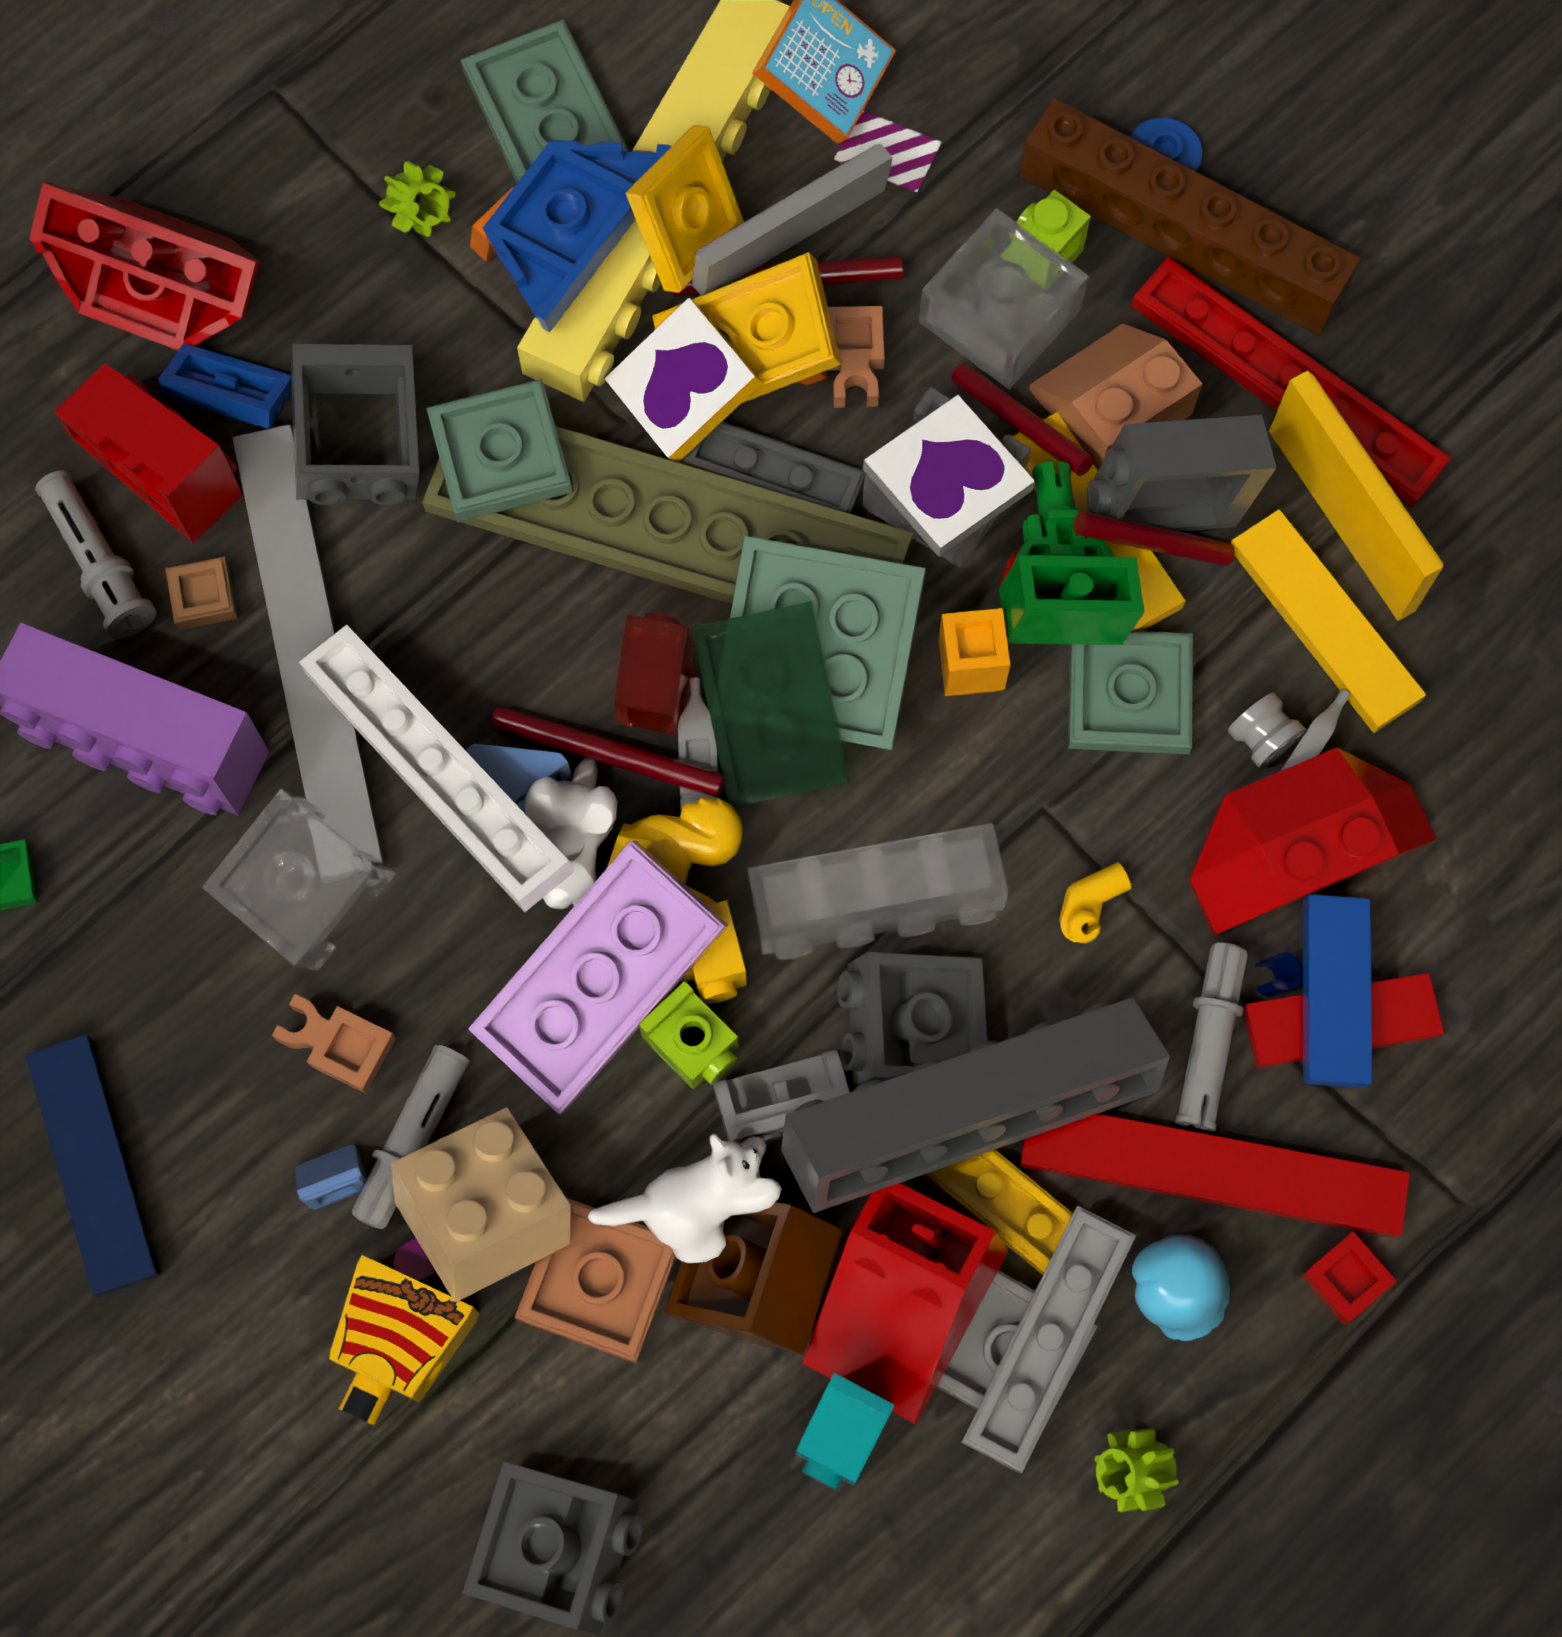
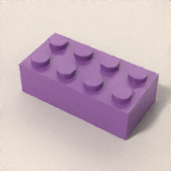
M21 622L0 660V705L2 706L0 714L19 726L17 734L22 738L47 749H51L54 742L73 749L72 756L101 771H106L109 764L129 772L127 778L149 791L161 793L165 786L183 793L182 800L201 812L216 815L220 808L239 816L270 752L247 712Z

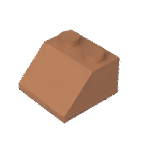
M1121 324L1031 383L1029 390L1050 416L1056 412L1060 414L1083 450L1093 456V465L1098 471L1105 459L1107 450L1111 449L1124 424L1185 420L1193 413L1202 382L1166 339L1129 325Z

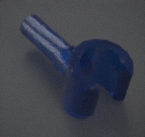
M1279 953L1255 964L1256 967L1269 968L1275 976V981L1257 987L1261 995L1266 997L1275 996L1303 985V966L1290 953Z

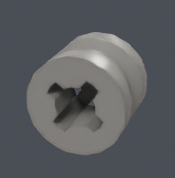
M1274 692L1261 698L1248 708L1228 729V733L1235 741L1245 742L1252 750L1251 760L1260 769L1284 754L1306 732V728L1299 720L1289 719L1282 711L1283 702Z

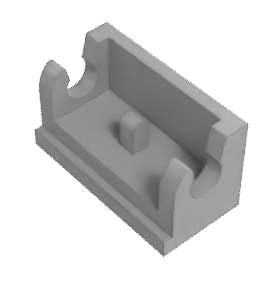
M837 1050L824 1052L819 1056L727 1081L724 1079L713 1084L727 1139L737 1143H742L750 1136L762 1138L765 1143L783 1138L786 1114L793 1112L800 1105L811 1100L827 1101L850 1093Z

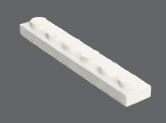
M348 625L344 626L299 661L305 674L524 912L574 873L569 860Z

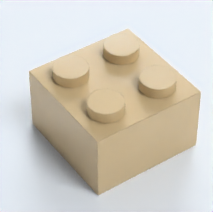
M507 1107L391 1163L394 1202L454 1302L570 1245L571 1205Z

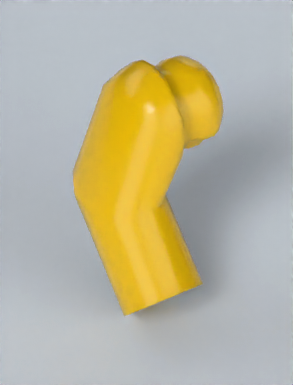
M1119 862L1072 883L1066 889L1059 922L1064 936L1070 941L1085 944L1096 939L1101 930V925L1098 924L1103 903L1131 890L1128 875Z

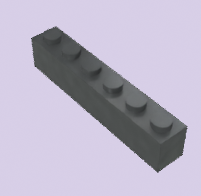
M1133 997L1111 1005L1100 1003L1088 1008L1079 1016L1055 1024L1053 1022L1040 1023L1020 1036L999 1043L987 1041L977 1045L969 1053L942 1062L938 1060L927 1061L917 1066L910 1073L886 1081L871 1080L865 1082L853 1092L827 1101H808L800 1105L793 1112L786 1114L781 1151L813 1213L1155 1094L1159 1092L1170 1055Z

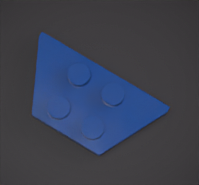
M550 140L484 225L483 230L490 245L544 330L550 332L635 221V216L625 193L672 146L657 144L656 152L625 151L623 143L599 142L594 145H583L578 141Z

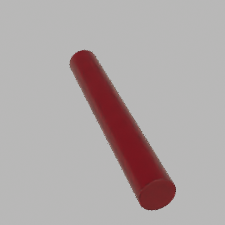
M962 363L956 367L951 377V381L1057 461L1069 463L1071 471L1076 475L1083 476L1089 471L1094 461L1093 456L967 363Z
M1084 511L1079 512L1074 520L1073 528L1078 536L1223 566L1229 565L1234 557L1233 544L1225 541Z

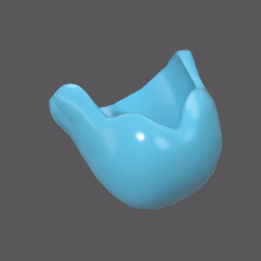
M1173 1234L1153 1242L1137 1255L1132 1266V1275L1137 1283L1135 1302L1144 1316L1152 1323L1158 1325L1168 1338L1190 1341L1209 1334L1212 1329L1220 1325L1224 1319L1225 1309L1229 1304L1230 1285L1225 1263L1213 1246L1191 1235Z

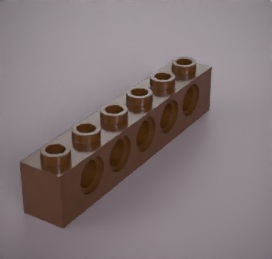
M1055 98L1052 99L1025 141L1019 175L1021 179L1048 193L1056 190L1091 216L1319 336L1346 294L1361 259Z

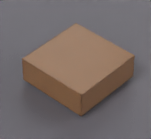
M225 557L165 568L174 624L178 630L238 619L229 564Z

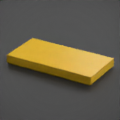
M1306 371L1289 381L1269 433L1392 614L1399 621L1417 610L1441 572L1443 562L1314 375Z

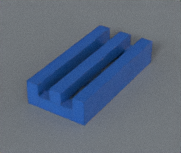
M183 343L159 377L161 397L270 429L274 423V413L279 415L284 408L283 399L289 400L292 396L291 375L185 343Z

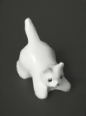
M586 757L575 769L571 782H557L555 779L545 776L531 785L524 801L527 817L569 860L574 870L573 874L543 897L545 903L556 910L568 908L571 904L575 906L596 882L597 848L613 829V823L616 820L617 799L608 787H596L598 775L597 762Z
M712 1134L710 1136L712 1152L706 1159L686 1167L667 1169L648 1184L643 1194L590 1211L588 1218L593 1224L612 1227L644 1221L651 1232L662 1243L671 1247L677 1259L686 1263L707 1262L718 1257L726 1246V1238L723 1232L726 1219L732 1215L755 1213L770 1208L779 1198L782 1188L777 1181L771 1178H761L759 1166L766 1150V1144L762 1138L750 1136L742 1143H737L734 1141H722L716 1134Z

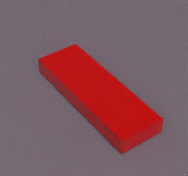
M1429 973L1371 983L1372 1049L1435 1039L1444 1034ZM1303 994L1245 1004L1243 1015L1256 1069L1303 1061Z

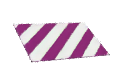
M863 111L848 139L842 142L834 160L845 163L872 146L881 143L893 157L887 181L917 192L942 142Z

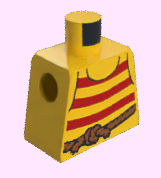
M361 1255L354 1272L329 1357L333 1362L356 1373L339 1409L374 1426L391 1390L419 1402L476 1324L480 1313L474 1307L460 1300L454 1302L451 1296Z

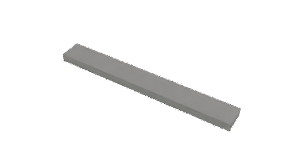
M289 424L232 437L322 879L325 884L384 871L386 869L356 728L313 683L299 664L300 660L333 636L336 631L308 500H296L292 427Z

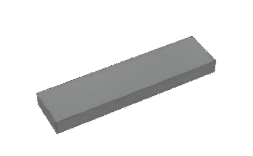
M881 143L874 145L700 248L696 252L692 286L701 296L727 286L884 192L893 157Z
M1079 1206L1075 1208L961 1443L1020 1474L1023 1472L1136 1235Z

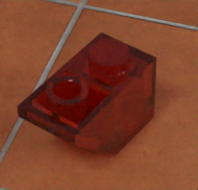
M647 613L644 617L628 614L624 629L614 702L618 724L677 736L678 721L683 712L693 671L689 627L682 626L677 619L661 613Z

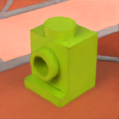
M1053 190L1047 198L1042 199L1037 204L1031 203L1020 215L1014 226V232L1017 233V237L1006 248L1003 257L1048 290L1083 252L1091 216L1059 192Z
M685 981L638 1024L644 1041L693 1090L704 1080L713 1085L738 1060L733 1054L739 1047L738 1036L694 993L693 989ZM689 1027H698L705 1033V1038L697 1046H688L682 1042L681 1035Z

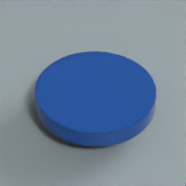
M1155 118L1139 125L1130 135V138L1195 172L1198 171L1202 159V146L1196 133L1186 124L1170 118Z

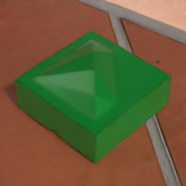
M25 839L0 844V911L39 903L31 845Z

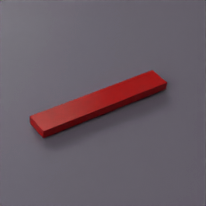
M1170 257L1166 258L1134 295L1131 307L1276 411H1278L1289 381L1306 371L1312 373L1396 496L1410 507H1414L1450 461L1451 457Z
M1095 1114L1023 1139L1019 1167L1392 1238H1399L1403 1233L1410 1172L1102 1114Z

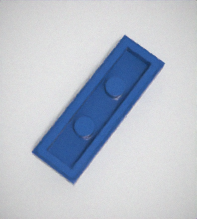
M1310 894L1303 899V1084L1367 1088L1372 1084L1370 899Z

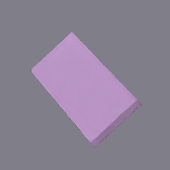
M630 841L468 1030L560 1115L567 1111L638 1030V1024L667 997L729 925L640 843Z

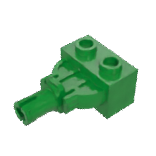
M1053 461L1042 462L1032 470L1039 514L1028 516L1022 526L1024 543L999 588L1007 643L1122 645L1145 612L1137 557H1115L1104 541L1076 535L1073 528L1074 520L1082 510L1075 508L1070 477L1071 466L1069 463L1059 461L1057 464L1058 474H1055Z

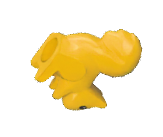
M700 797L697 802L685 803L682 806L680 817L658 814L648 816L633 824L624 823L617 837L608 867L630 841H637L687 886L686 880L692 863L715 867L727 863L737 854L743 835L741 818L733 806L720 798L715 800L709 797ZM687 886L706 905L716 903L710 897Z

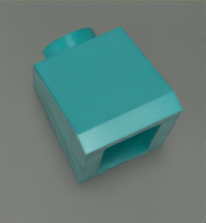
M834 1373L796 1450V1455L806 1460L802 1472L834 1490L838 1489L842 1480L854 1486L895 1405Z

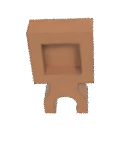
M882 306L828 307L842 364L829 369L840 370L834 381V408L845 407V391L851 386H859L866 391L867 407H878V381L871 370L884 369Z
M294 994L289 1005L294 1011L306 1015L307 1022L305 1027L299 1032H289L277 1025L272 1037L289 1048L313 1049L307 1060V1063L312 1068L366 1094L396 1040L394 1034L338 1006L330 1020L321 1017L318 1010L309 1000Z

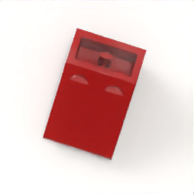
M900 1183L872 1192L849 1234L802 1364L829 1379L836 1373L894 1404L892 1413L917 1425L1008 1253L998 1233Z

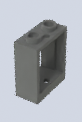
M292 344L291 386L296 500H310L319 505H335L344 500H371L380 505H395L404 500H416L419 458L412 345ZM308 393L395 394L399 465H311Z
M1262 415L1124 424L1111 449L1107 450L1105 459L1097 474L1088 484L1087 503L1090 513L1178 532L1237 527L1277 468Z

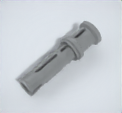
M65 470L49 473L38 481L35 491L38 496H41L63 539L83 571L80 586L88 598L95 599L105 617L103 627L110 638L122 639L143 631L156 618L157 611L150 600L141 597L133 583L134 571L128 560L115 556L96 520L73 483L72 476Z

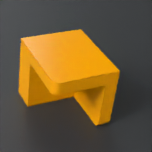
M1003 608L942 614L938 645L945 696L1004 690L1010 669V658Z

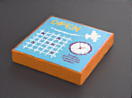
M793 0L752 74L838 144L848 139L896 50L838 0Z

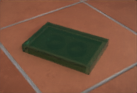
M813 601L691 627L722 774L726 775L725 789L730 805L734 807L851 782Z

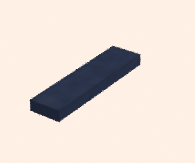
M85 1034L26 1054L92 1295L101 1297L160 1276L92 1038Z

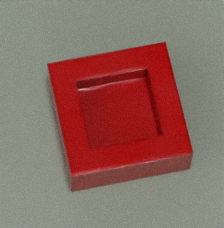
M1354 1231L1301 1274L1343 1325L1350 1323L1397 1282Z

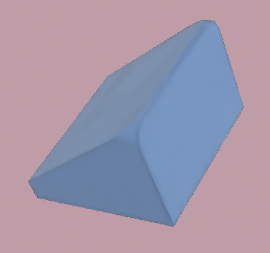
M354 1144L301 1163L296 1168V1187L299 1199L313 1210L360 1193L368 1179L358 1148Z

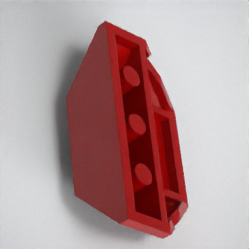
M49 182L42 183L29 237L37 252L43 254L53 276L79 314L175 350H179L183 343L196 347L246 318L260 260L226 236L125 199Z
M1336 747L1224 795L1188 881L1213 936H1216L1302 899L1308 894L1316 893L1432 843L1437 839L1411 784Z

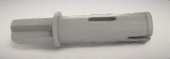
M1214 943L1212 945L1201 997L1195 998L1193 1001V1007L1198 1009L1175 1123L1184 1127H1189L1190 1124H1193L1192 1129L1208 1132L1216 1130L1217 1124L1215 1122L1236 1017L1243 1015L1244 1008L1238 1005L1247 952L1235 944Z
M434 1045L382 1151L375 1150L372 1154V1157L377 1161L352 1209V1214L362 1223L378 1229H383L387 1226L396 1208L391 1163L428 1145L470 1062L462 1054L442 1045Z

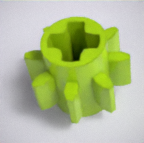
M405 161L404 172L397 174L395 177L385 176L384 180L388 184L386 198L380 201L379 205L390 212L397 213L392 222L394 228L407 233L413 226L416 232L425 237H430L431 226L437 225L441 221L450 222L451 218L447 214L449 200L454 198L456 193L444 186L438 185L443 178V171L429 165L422 172L420 166L410 161ZM417 194L421 197L418 204L414 202Z
M1153 1428L1136 1431L1125 1430L1108 1434V1443L1111 1449L1104 1451L1101 1455H1096L1094 1459L1097 1462L1096 1477L1099 1491L1104 1492L1112 1499H1116L1118 1511L1121 1513L1137 1509L1148 1511L1164 1507L1165 1499L1161 1491L1167 1490L1170 1486L1178 1485L1179 1482L1176 1478L1177 1467L1173 1456L1175 1453L1174 1449L1155 1441L1156 1435Z

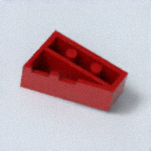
M104 363L54 411L72 440L193 544L243 495L233 475L238 468L231 458L221 450L220 446L189 424L177 411L172 408L168 409L157 401L150 390L130 372L123 376Z

